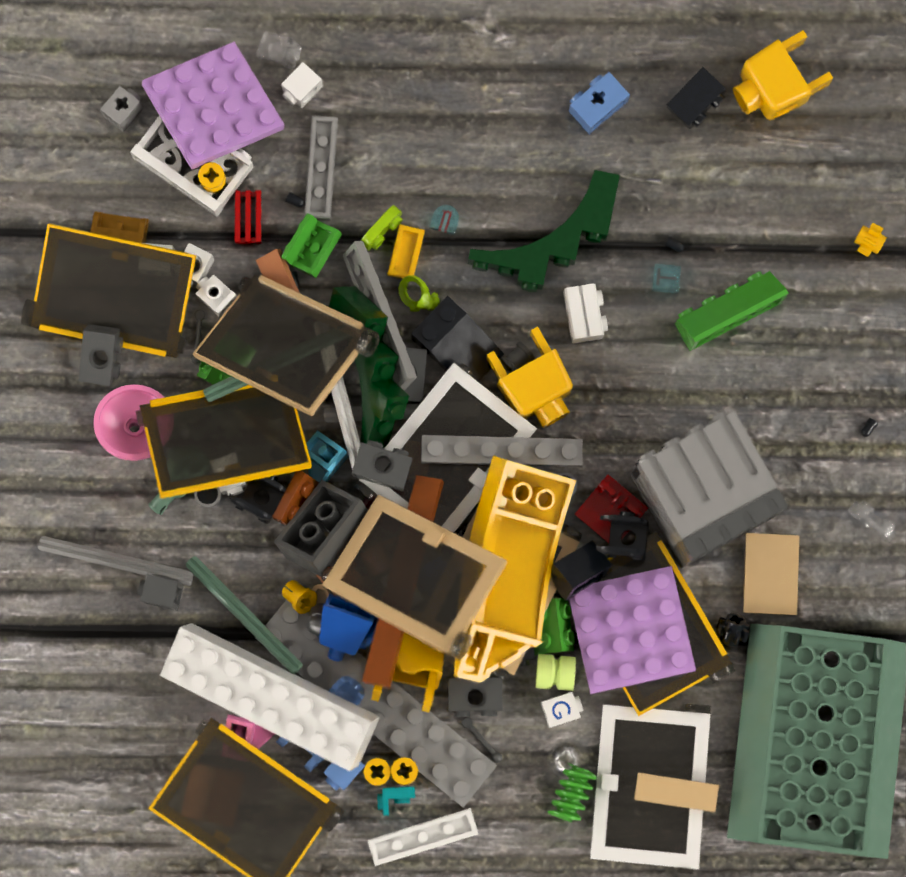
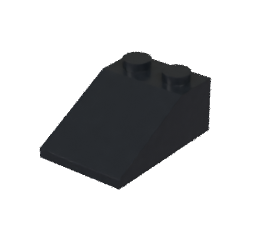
M449 296L411 333V339L422 349L427 350V354L445 371L455 363L478 382L491 369L486 359L487 354L494 351L499 360L504 356L500 348Z

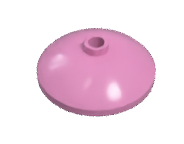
M125 385L109 392L100 401L94 414V431L100 445L111 455L123 460L138 461L150 458L151 455L140 408L149 407L150 400L165 397L158 391L143 385ZM173 415L156 418L163 448L168 444L173 433ZM133 426L139 427V430L137 432L130 431V428Z

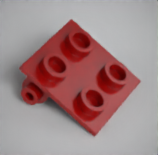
M608 474L574 515L609 543L611 522L600 520V516L619 515L621 511L636 513L635 516L641 518L648 507ZM626 531L622 534L621 540L626 536V534L629 531Z

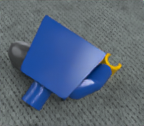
M329 593L325 604L318 603L310 609V620L307 622V628L310 633L319 636V643L321 645L330 647L327 655L328 658L340 662L343 660L345 653L355 655L358 649H366L372 645L378 617L339 596Z

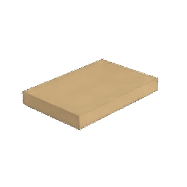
M745 534L743 613L797 615L798 535Z

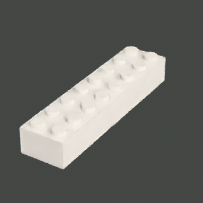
M192 623L179 628L160 676L348 771L359 766L380 718Z

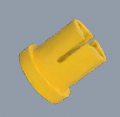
M296 580L286 583V587L282 589V596L292 604L293 609L299 614L309 612L316 604L317 594L312 589L305 588Z
M399 758L391 766V776L398 784H410L418 775V767L410 758ZM400 764L403 767L410 768L406 772L405 779L403 775H397V771L400 770Z
M374 758L366 763L364 777L370 784L382 785L390 778L391 769L385 760ZM382 765L384 767L382 770L384 777L382 779L380 777L372 778L373 771L371 766L378 767Z

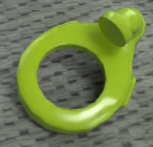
M409 275L404 277L399 283L398 291L401 301L410 308L411 312H419L421 309L433 311L440 304L438 294L434 292L430 295L427 285L421 278ZM411 281L416 282L421 288L422 294L418 301L412 300L407 293V285Z

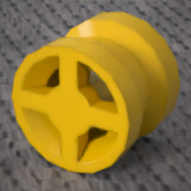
M213 162L205 163L201 166L198 178L203 189L211 193L222 190L226 184V177L222 167Z

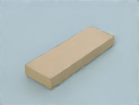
M638 773L634 800L715 812L719 785Z

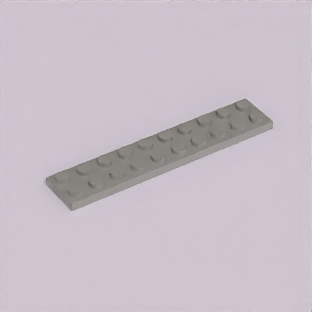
M286 600L265 626L303 664L298 674L327 691L343 676H350L357 680L365 692V696L358 706L380 717L373 735L400 757L412 759L422 775L464 808L497 765L431 711H421L422 704L394 681H392L390 689L382 687L379 702L371 700L374 685L362 682L367 659L358 652L355 655L345 653L343 660L340 662L329 659L327 655L330 647L321 645L319 643V636L310 633L307 628V622L310 620L309 612L299 614L293 609L292 604Z

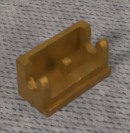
M95 211L90 232L146 243L149 219Z

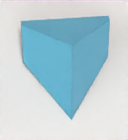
M318 430L306 443L312 463V468L308 469L309 476L319 483L321 480L328 482L349 457L348 452Z

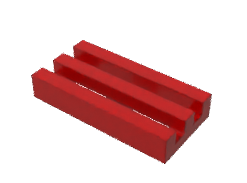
M235 190V244L262 243L261 190H256V192H251V190H245V192ZM241 198H245V238H241ZM251 198H256V238H251Z

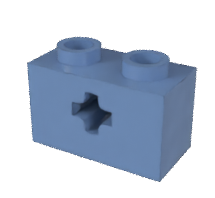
M610 72L605 76L598 75L589 84L591 87L585 93L580 91L570 100L572 104H570L569 113L588 134L592 133L628 102L630 94ZM593 98L595 100H599L601 98L602 104H600L599 102L593 104Z

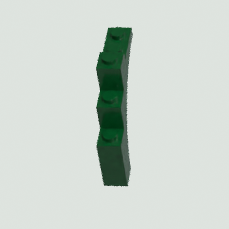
M594 170L589 188L578 208L565 223L551 234L531 244L509 250L486 251L470 249L468 264L478 271L498 270V274L502 276L513 277V274H517V285L522 286L521 289L524 291L537 292V289L542 290L549 260L554 261L553 264L559 267H569V265L575 264L580 236H585V240L594 243H600L601 240L606 241L620 175Z
M356 286L333 287L328 307L361 322L366 330L374 333L355 358L362 393L363 417L360 443L367 444L368 440L382 444V449H384L389 443L395 419H403L409 395L393 380L399 356L382 341L388 316ZM351 337L347 339L349 345L354 340V338Z

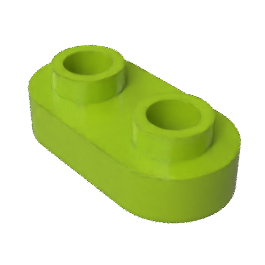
M395 205L391 206L361 239L367 251L371 248L374 250L378 249L384 242L385 238L383 236L389 229L394 231L403 219L400 217L402 211Z

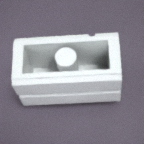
M594 283L564 288L563 295L571 342L574 344L603 339L604 331H608L606 316H601L599 306L604 305L602 291L596 290V284Z

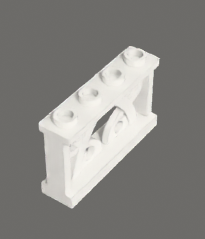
M159 115L140 142L130 151L132 157L211 214L218 217L235 190H237L249 172L254 168L251 161L252 157L244 150L238 149V151H233L210 161L220 165L224 172L231 169L224 166L226 160H233L238 165L236 174L226 177L228 185L216 200L213 198L215 193L207 192L201 185L194 183V178L198 175L200 169L189 171L184 176L179 174L182 167V159L177 150L178 146L174 139L168 140L165 136V124ZM159 134L164 143L150 152L146 151ZM170 151L176 157V162L173 165H168L165 162L168 157H171L168 153Z

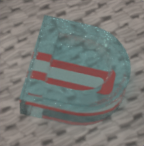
M450 205L438 207L433 214L430 229L455 235L459 223L457 210Z

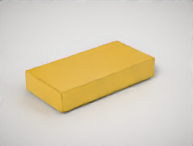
M399 224L387 276L403 279L406 276L415 275L425 230Z

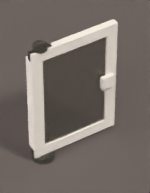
M453 363L384 448L392 452L394 448L409 452L408 457L413 458L404 491L402 492L359 479L354 488L372 503L379 494L407 509L416 475L442 479L444 483L433 523L454 533L480 501L490 465L421 463L422 435L530 438L537 428L471 377L473 371L463 363L457 366ZM380 458L376 461L375 466L379 471H386L390 468L391 463L386 458ZM440 542L439 545L443 547L445 544Z
M684 704V712L651 709L638 717L633 707L603 705L590 859L677 867V873L693 874V869H699L703 810L634 800L638 773L705 783L711 706Z

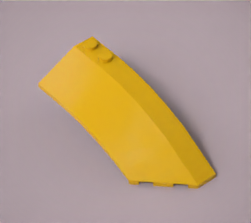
M497 456L492 457L469 541L505 559L508 563L466 633L462 632L456 642L454 676L482 682L490 677L489 674L496 669L504 668L521 657L520 654L527 649L535 648L543 643L541 638L552 565L576 480ZM467 555L461 582L458 613L487 567Z

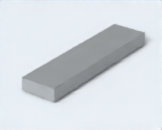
M312 115L304 217L309 213L317 220L331 221L338 117Z

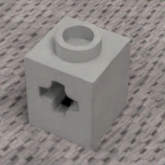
M119 86L100 111L107 120L124 132L143 109L139 101L141 97L132 89L128 88L126 91ZM119 105H128V108L126 110L124 108L119 109Z

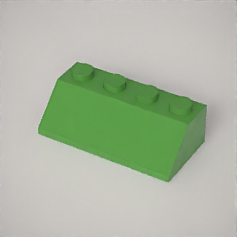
M759 271L747 278L748 283L742 286L736 283L724 290L725 295L716 298L714 295L702 301V307L693 310L692 307L678 314L679 319H677L675 326L689 351H692L781 304L789 294L787 289L770 271L765 274Z

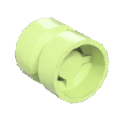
M538 654L535 688L551 689L553 685H556L558 690L573 691L576 657L560 656L556 660L553 655Z

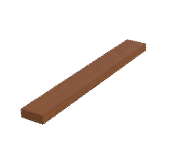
M416 475L407 509L434 522L444 483L442 479ZM403 523L383 603L409 616L428 544L422 541L424 533ZM379 618L362 682L390 689L405 632Z

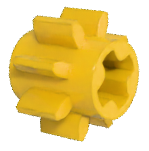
M873 222L869 228L863 225L854 240V243L859 245L857 252L867 257L871 252L878 254L887 238L881 233L884 228Z

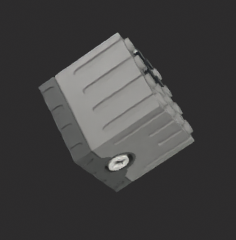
M723 411L712 417V420L705 427L701 423L688 430V433L685 434L682 440H679L677 436L663 444L664 446L661 447L658 453L651 450L642 455L635 464L636 466L633 467L634 471L630 475L670 549L672 548L671 551L681 568L771 520L789 507L779 488H776L775 481L735 411L730 414Z

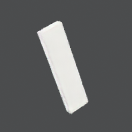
M471 808L368 839L367 841L374 864L378 866L478 835Z

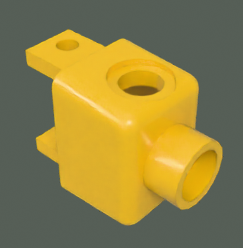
M804 30L783 42L777 39L745 61L740 72L743 82L733 87V94L738 105L747 115L760 108L765 118L773 120L806 104L811 95L830 85L833 79L830 72L807 84L788 54L804 44L807 38Z
M537 326L531 330L530 336L542 356L527 362L510 374L506 373L494 351L487 354L486 359L498 378L497 387L511 408L524 419L535 415L542 428H545L570 413L563 399L570 395L573 384L557 350H551Z
M410 611L409 617L419 622L423 613ZM404 633L392 681L426 688L421 711L429 712L433 702L434 691L438 688L441 680L445 652L443 653ZM374 685L371 700L379 702L382 687Z

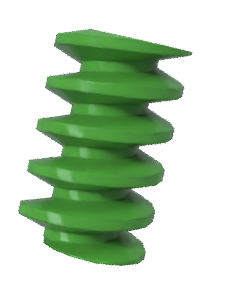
M567 763L572 769H564L562 773L568 777V780H559L564 790L555 791L561 799L551 801V804L557 810H548L547 813L572 823L573 820L582 819L576 810H585L586 807L580 800H589V796L583 791L593 789V786L587 781L596 780L597 776L588 770Z

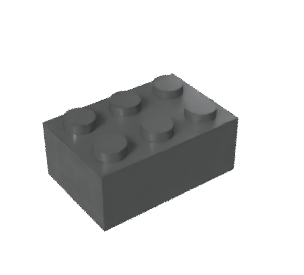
M321 480L274 543L287 559L325 579L368 509L361 499Z

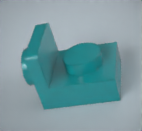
M415 786L383 787L382 794H377L378 810H383V816H389V799H394V804L410 803V798H415Z

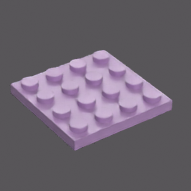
M235 42L142 80L145 92L191 170L284 129L283 121Z
M672 566L596 582L569 599L590 694L696 672Z

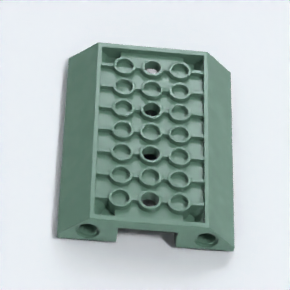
M750 624L726 838L888 859L906 688V643L889 639L788 626ZM827 652H833L837 655L838 663L835 667H828L824 663V656ZM824 705L830 707L833 713L832 718L826 722L822 721L818 716L820 707ZM816 760L824 761L827 766L826 772L821 776L816 775L812 770V765ZM812 814L818 815L821 819V825L816 830L809 829L806 823L807 818Z

